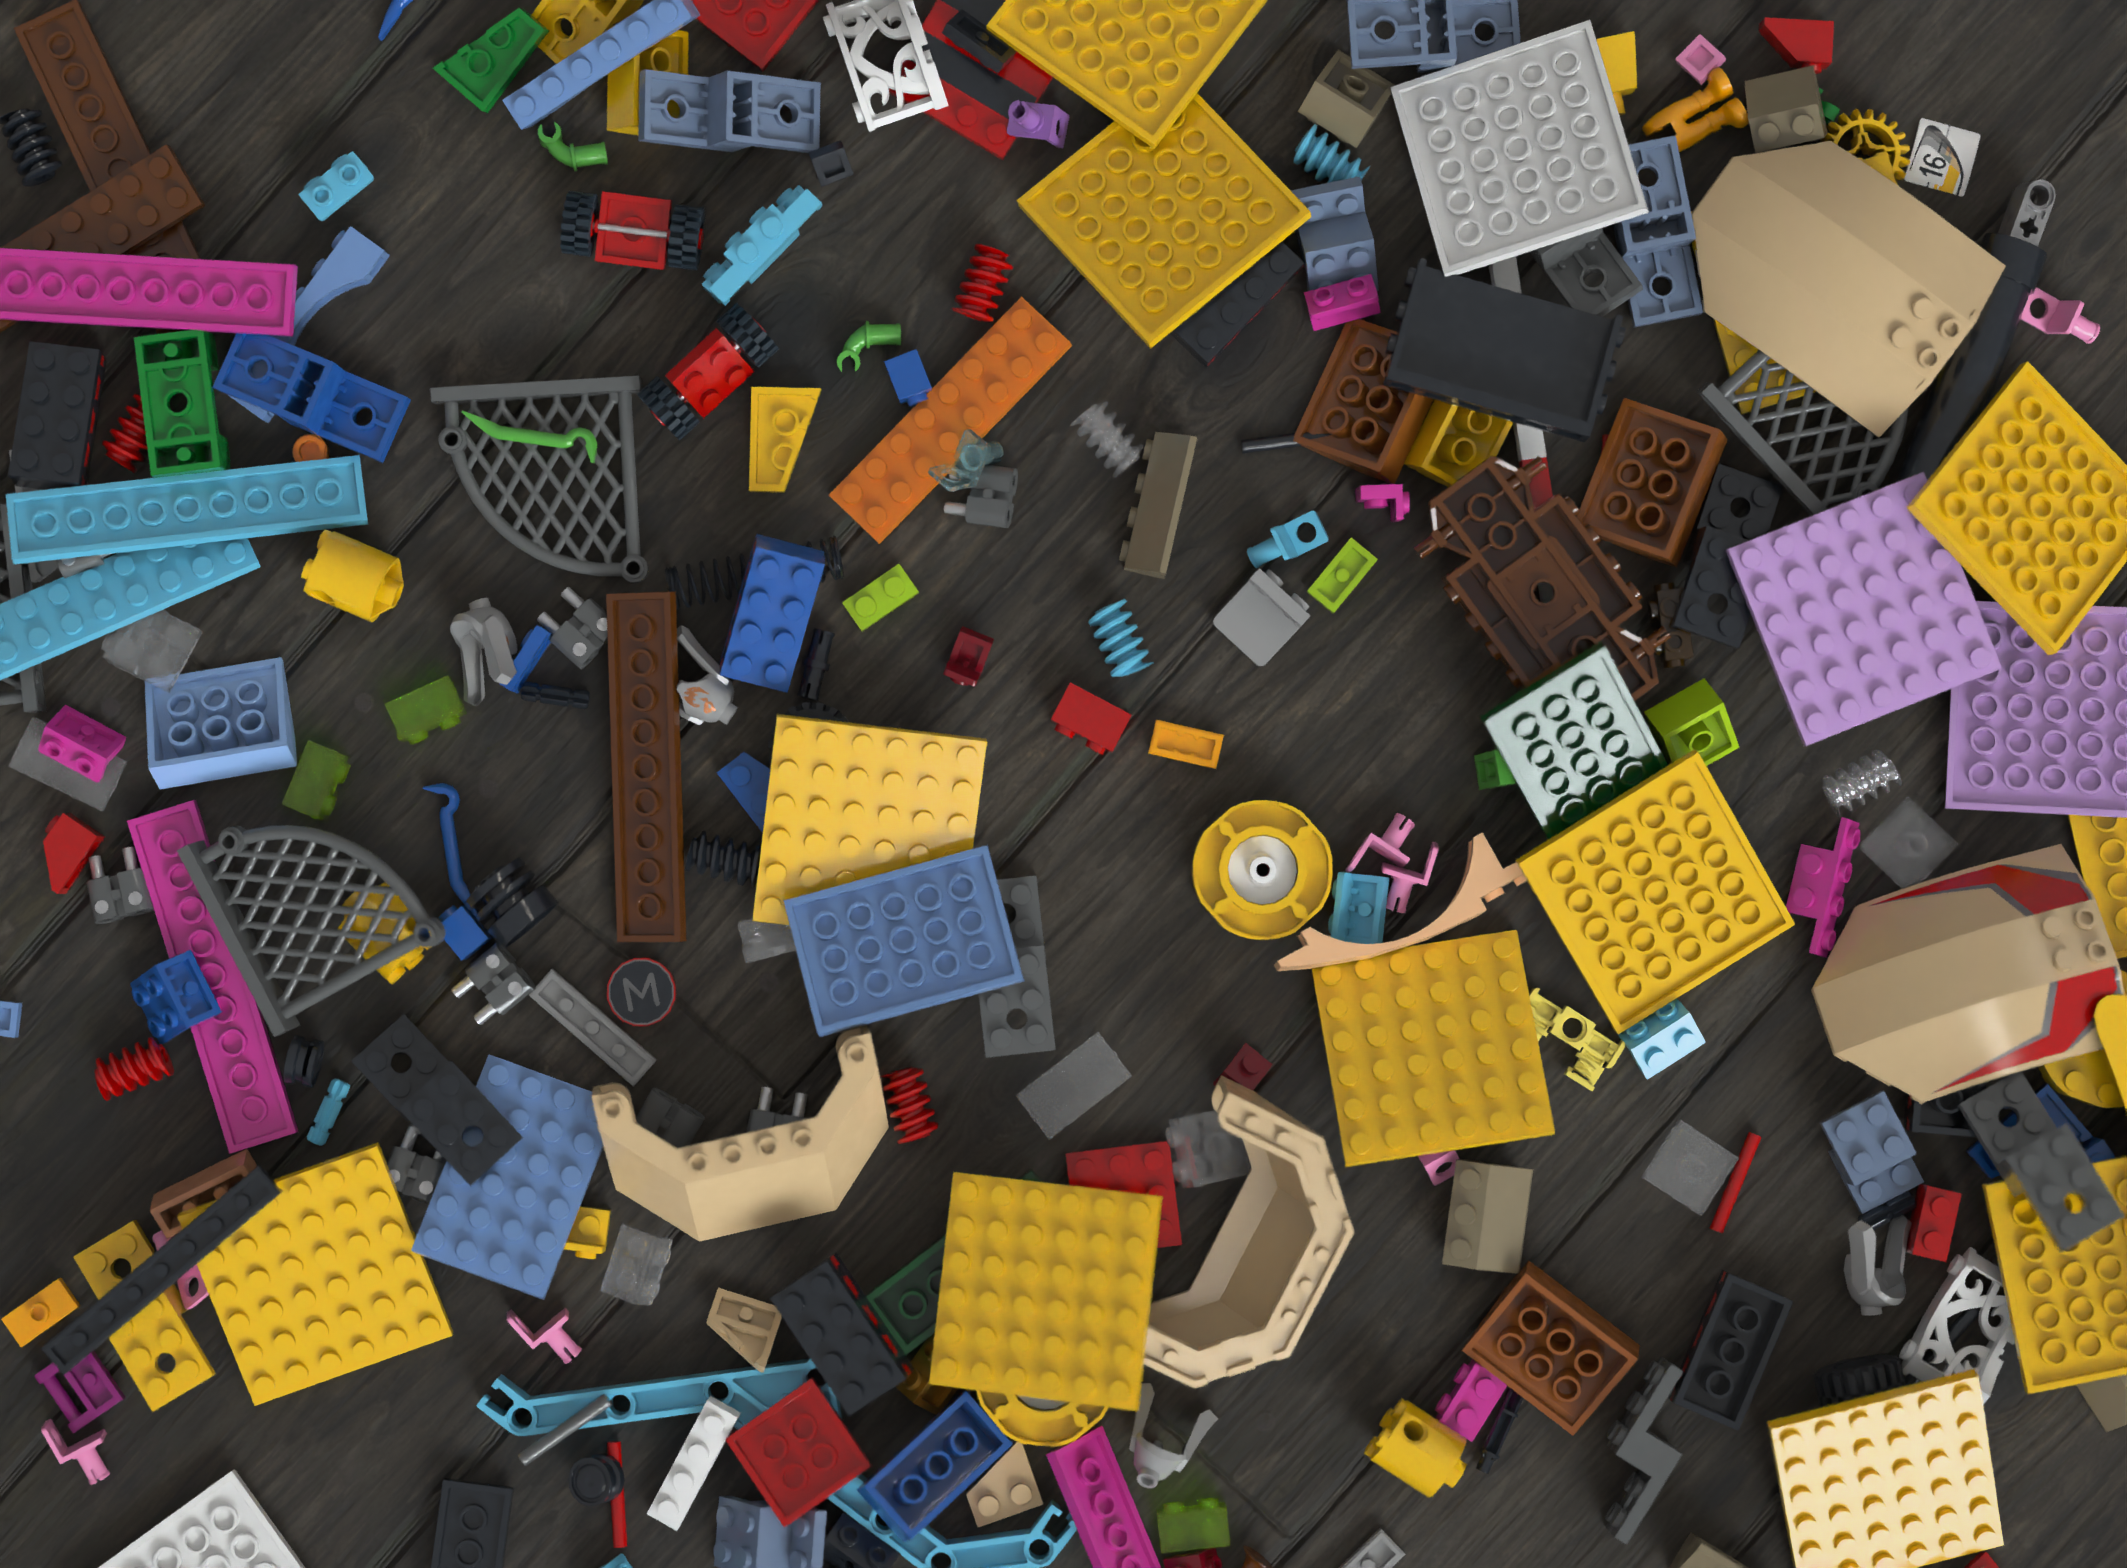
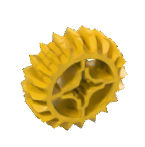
M1855 109L1851 112V120L1843 113L1838 117L1839 124L1831 121L1827 125L1830 133H1827L1825 138H1821V142L1832 141L1838 145L1842 135L1853 131L1854 138L1851 140V150L1847 152L1853 156L1860 150L1863 155L1869 156L1888 153L1895 179L1903 180L1906 173L1899 167H1907L1910 164L1908 158L1901 156L1910 150V146L1899 145V142L1906 135L1904 132H1900L1897 135L1894 134L1893 130L1898 125L1896 121L1891 122L1888 126L1884 124L1886 114L1881 113L1874 120L1873 110L1868 109L1862 119L1860 111ZM1868 132L1880 138L1884 145L1873 144L1869 139Z

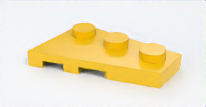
M751 387L750 492L785 493L819 399L821 388Z

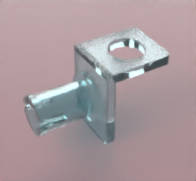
M967 429L964 431L955 452V463L953 465L943 464L930 467L928 474L948 491L976 486L985 465L1001 462L1002 459L999 457L1004 455L1003 448L996 441L987 443L971 429ZM942 474H951L955 476L959 481L949 480Z

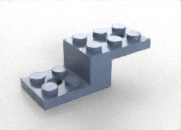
M1346 0L1351 69L1417 65V73L1436 72L1521 43L1518 0ZM1380 22L1391 24L1394 29V35L1386 40L1380 39L1374 31L1376 24ZM1479 24L1490 25L1494 31V37L1488 41H1481L1475 35V27Z
M645 69L639 72L638 141L735 152L755 146L808 153L819 149L820 82L728 70L711 77H702ZM670 100L675 101L680 108L678 118L672 117L667 110V104ZM782 105L787 106L791 110L792 120L790 123L783 121L780 116Z
M1676 135L1629 144L1637 175L1641 169L1648 168L1654 171L1657 177L1656 183L1653 186L1646 187L1640 183L1649 212L1615 223L1613 226L1618 253L1643 287L1642 291L1628 299L1633 328L1701 315L1703 309L1690 244L1696 239ZM1657 277L1666 278L1671 285L1669 294L1664 296L1656 294L1652 288L1653 280Z

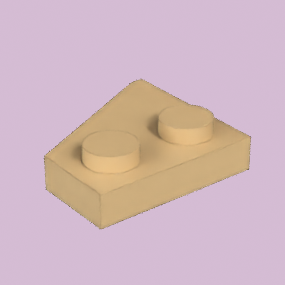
M718 1288L706 1324L754 1368L764 1373L782 1315L775 1305Z
M1017 1441L966 1493L977 1527L1044 1504L1024 1445Z

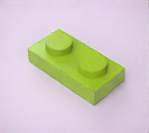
M1350 538L1308 589L1307 593L1334 614L1378 559L1353 538Z
M897 564L842 603L863 632L913 598L919 591L901 565Z

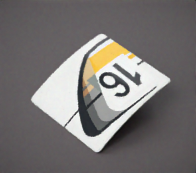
M1921 118L1910 157V164L1908 165L1904 180L1954 195L1964 196L1975 160L1980 134Z

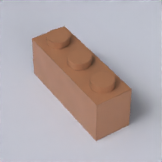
M245 1149L155 1193L150 1212L165 1237L168 1239L182 1230L178 1220L179 1213L219 1199L254 1170L257 1164L248 1149Z

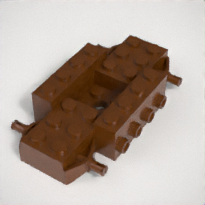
M1490 456L1427 503L1432 533L1413 548L1418 553L1427 545L1429 546L1418 554L1421 559H1424V557L1438 547L1447 548L1467 558L1441 578L1445 583L1443 589L1454 604L1459 602L1467 613L1464 615V618L1475 633L1480 631L1487 642L1484 645L1496 661L1500 659L1508 669L1505 674L1516 689L1520 687L1522 690L1599 642L1607 648L1634 701L1659 683L1653 653L1656 652L1655 648L1671 638L1670 634L1665 633L1662 635L1667 630L1661 626L1647 638H1640L1618 627V625L1643 608L1638 601L1642 596L1631 581L1625 584L1617 573L1621 570V567L1610 553L1604 555L1598 547L1597 543L1601 540L1589 524L1584 527L1576 517L1580 511L1569 496L1563 499L1560 494H1557L1536 509L1533 508L1529 487L1530 479L1547 468L1545 463H1542L1532 470L1533 467L1543 461L1539 456L1519 469L1497 457ZM1541 582L1548 583L1553 589V596L1546 603L1539 602L1534 596V589Z

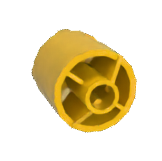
M324 530L317 543L319 551L315 559H308L302 571L301 577L306 579L304 591L307 595L369 622L375 621L383 612L391 608L393 609L398 603L404 587L399 558L336 531Z
M386 882L382 883L381 885H377L390 887ZM355 891L342 906L353 907L360 892ZM369 893L362 908L378 910L385 894ZM394 895L386 910L405 912L408 908L398 895ZM344 914V920L337 929H342L349 916L348 914ZM357 915L350 931L366 932L373 917ZM413 917L407 919L397 938L398 941L413 934L414 927L417 924ZM382 918L375 933L391 935L398 919ZM345 939L356 951L362 939ZM371 940L362 957L368 959L392 946L391 942ZM419 946L377 969V971L393 985L406 972L404 967L409 971L412 970L424 958L422 954L423 948L428 950L431 947Z
M1401 1398L1394 1409L1389 1408L1383 1416L1379 1425L1384 1429L1378 1437L1374 1436L1364 1450V1454L1370 1457L1371 1461L1430 1498L1444 1483L1453 1488L1463 1475L1467 1464L1461 1461L1460 1456L1467 1440L1410 1401H1405Z

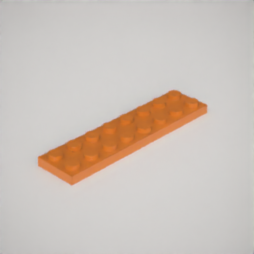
M1021 297L932 388V391L927 393L928 399L917 403L829 494L830 498L880 544L1072 347L1071 342Z

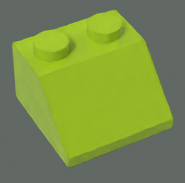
M1705 678L1644 712L1651 733L1669 765L1695 749L1699 752L1705 765L1708 766L1740 748L1724 702Z

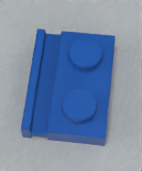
M536 625L534 630L531 629L520 645L522 647L521 651L515 659L512 658L517 673L507 685L502 683L500 685L518 694L523 683L526 682L551 643L552 633L539 625Z

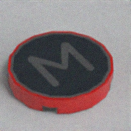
M633 958L621 963L611 974L607 984V1000L612 1012L621 1021L633 1026H650L662 1021L671 1011L676 1001V983L672 973L662 963L651 958Z

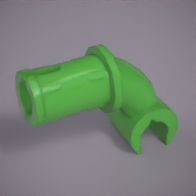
M554 122L556 133L553 135V138L544 135L542 124H540L538 128L540 144L548 149L555 159L572 167L574 171H577L578 167L608 164L605 142L576 147L572 143L568 147L562 141V132L556 122Z
M865 321L863 326L850 335L845 342L842 352L837 356L836 364L839 370L842 372V361L850 355L855 362L854 371L856 372L860 366L858 355L865 346L866 349H869L870 345H901L900 323L869 324V321Z

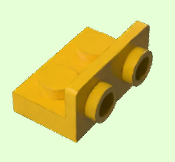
M580 1206L564 1249L576 1251L575 1257L596 1259V1254H603L606 1251L611 1210Z

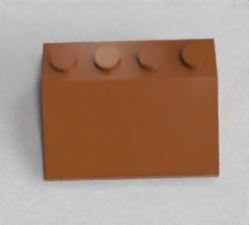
M1356 319L1345 323L1295 432L1293 441L1365 475L1395 484L1433 399L1383 385L1391 356L1385 353L1390 334H1397V332L1361 319ZM1305 432H1309L1312 435L1327 433L1331 434L1329 436L1314 439H1307L1302 437Z
M1624 398L1577 518L1584 527L1589 524L1600 539L1646 558L1677 568L1728 439L1720 429Z
M1528 1260L1520 1270V1273L1513 1278L1466 1342L1462 1351L1574 1436L1638 1360L1640 1345Z

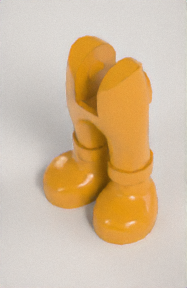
M1718 67L1709 73L1708 85L1703 91L1699 89L1691 96L1676 101L1660 110L1642 126V130L1646 137L1662 131L1663 128L1671 124L1676 133L1678 150L1681 152L1697 144L1709 134L1721 130L1723 125L1743 128L1749 124L1748 113L1742 102L1735 97L1716 111H1711L1692 123H1686V120L1699 112L1705 111L1710 105L1723 101L1733 95V88L1729 78L1723 69Z

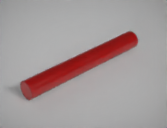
M1748 1132L1710 1229L1723 1233L1762 1138L1761 1136Z
M621 1441L607 1442L608 1455L613 1456L622 1467ZM623 1486V1490L618 1497L611 1500L614 1548L627 1547Z

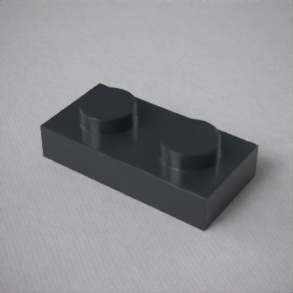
M963 9L946 24L942 31V34L951 39L956 46L969 52L982 65L996 73H999L1014 58L1017 52Z

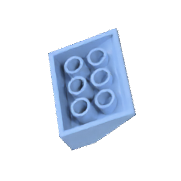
M282 657L145 680L148 769L159 789L297 766L295 732Z

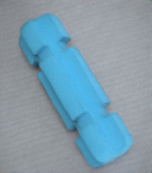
M336 1078L331 1081L327 1090L329 1094L324 1096L314 1119L316 1124L313 1127L311 1126L307 1135V1140L319 1146L326 1143L330 1134L328 1130L333 1128L343 1105L341 1100L346 1098L350 1089V1085L347 1082Z

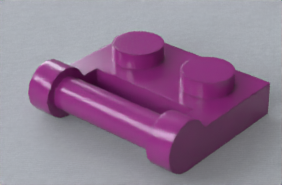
M95 1351L64 1375L88 1411L84 1414L80 1413L56 1378L55 1374L60 1370L54 1363L34 1375L39 1385L44 1384L70 1422L67 1426L73 1434L126 1398Z

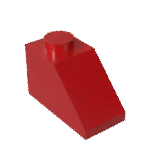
M1765 17L1759 24L1758 32L1791 68H1803L1814 65L1815 73L1819 74L1822 72V69L1826 70L1832 63L1834 21Z
M62 813L61 816L56 815L49 822L45 829L48 835L43 841L51 888L57 894H67L89 862V857L93 856L105 838L104 835L73 814Z

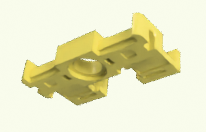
M1533 988L1529 996L1538 1041L1542 1035L1547 1037L1549 1034L1547 1030L1549 1029L1548 1032L1576 1050L1580 1051L1583 1047L1580 1053L1577 1052L1575 1055L1578 1057V1060L1573 1068L1568 1066L1564 1075L1588 1090L1593 1091L1595 1083L1604 1071V1068H1602L1604 1062H1607L1604 1066L1605 1068H1612L1623 1052L1625 1043L1620 1041L1619 1044H1616L1594 1030L1596 1026L1594 1022L1566 1005L1561 1009L1539 995L1540 988ZM1569 1018L1578 1019L1582 1025L1581 1033L1575 1038H1569L1563 1032V1024ZM1574 1070V1071L1578 1072L1579 1074H1581V1075L1584 1076L1585 1078L1581 1077L1580 1075H1578V1074L1575 1073V1072L1572 1073V1071Z

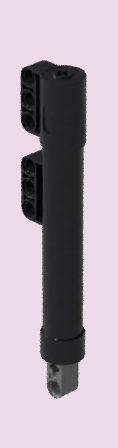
M2040 179L2017 186L2011 196L1998 233H1986L1983 236L1980 247L2003 263L2005 268L1977 321L1934 378L1896 483L1922 472L1925 473L1928 480L1990 403L2028 297L2036 289L2048 256L2044 250L2038 247L2056 196L2054 187L2047 180ZM2032 189L2037 193L2036 205L2030 199V191Z

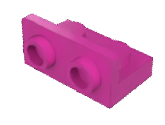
M1371 274L1304 292L1314 331L1381 313L1378 294Z
M1403 484L1360 485L1355 489L1356 503L1364 502V509L1385 508L1388 506V502H1390L1391 522H1399L1404 519V514L1409 513V492H1403Z
M65 705L45 726L38 751L98 783L104 776L107 764L124 747L126 737Z
M1472 1359L1469 1365L1462 1364L1453 1379L1457 1383L1450 1395L1444 1393L1435 1407V1411L1438 1412L1437 1420L1473 1442L1507 1387L1505 1383Z

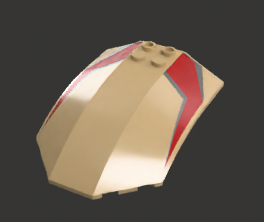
M2062 844L1953 872L1855 906L1811 989L1833 1055L1866 1070V1074L1888 1086L1893 1085L1911 1095L1913 1100L1921 1104L2000 1077L2104 1049L2097 1033L2094 1017L2097 1004L2106 996L2114 994L2124 995L2120 966L2094 895L2084 882Z

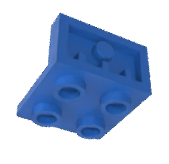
M191 950L156 964L131 982L133 999L138 1006L142 1007L148 1019L149 1031L158 1039L160 1044H165L186 1029L222 1013Z

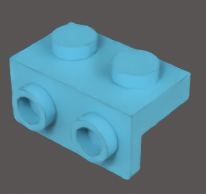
M352 151L348 155L344 154L332 163L331 169L322 176H316L304 186V190L298 195L320 221H324L374 180V176L362 160Z
M1338 872L1337 879L1332 886V896L1335 899L1334 912L1331 914L1328 923V930L1332 938L1360 944H1378L1383 942L1389 877Z
M1677 998L1618 1035L1629 1049L1641 1073L1647 1080L1706 1043L1690 1012Z

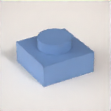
M0 1000V1036L19 1037L23 1003Z

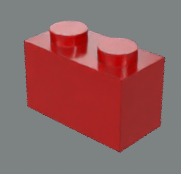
M1069 683L1051 721L1056 723L1055 731L1070 739L1077 734L1087 740L1084 746L1103 755L1105 750L1113 752L1132 714Z
M1926 1184L1918 1185L1915 1197L1917 1206L1912 1210L1910 1219L1912 1225L1906 1252L1943 1262L1947 1261L1961 1193Z

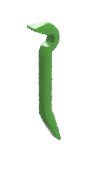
M463 410L461 412L486 434L499 440L569 448L574 445V441L577 438L582 437L586 441L585 446L590 461L595 464L597 441L593 433L586 428H574L564 435L500 426Z

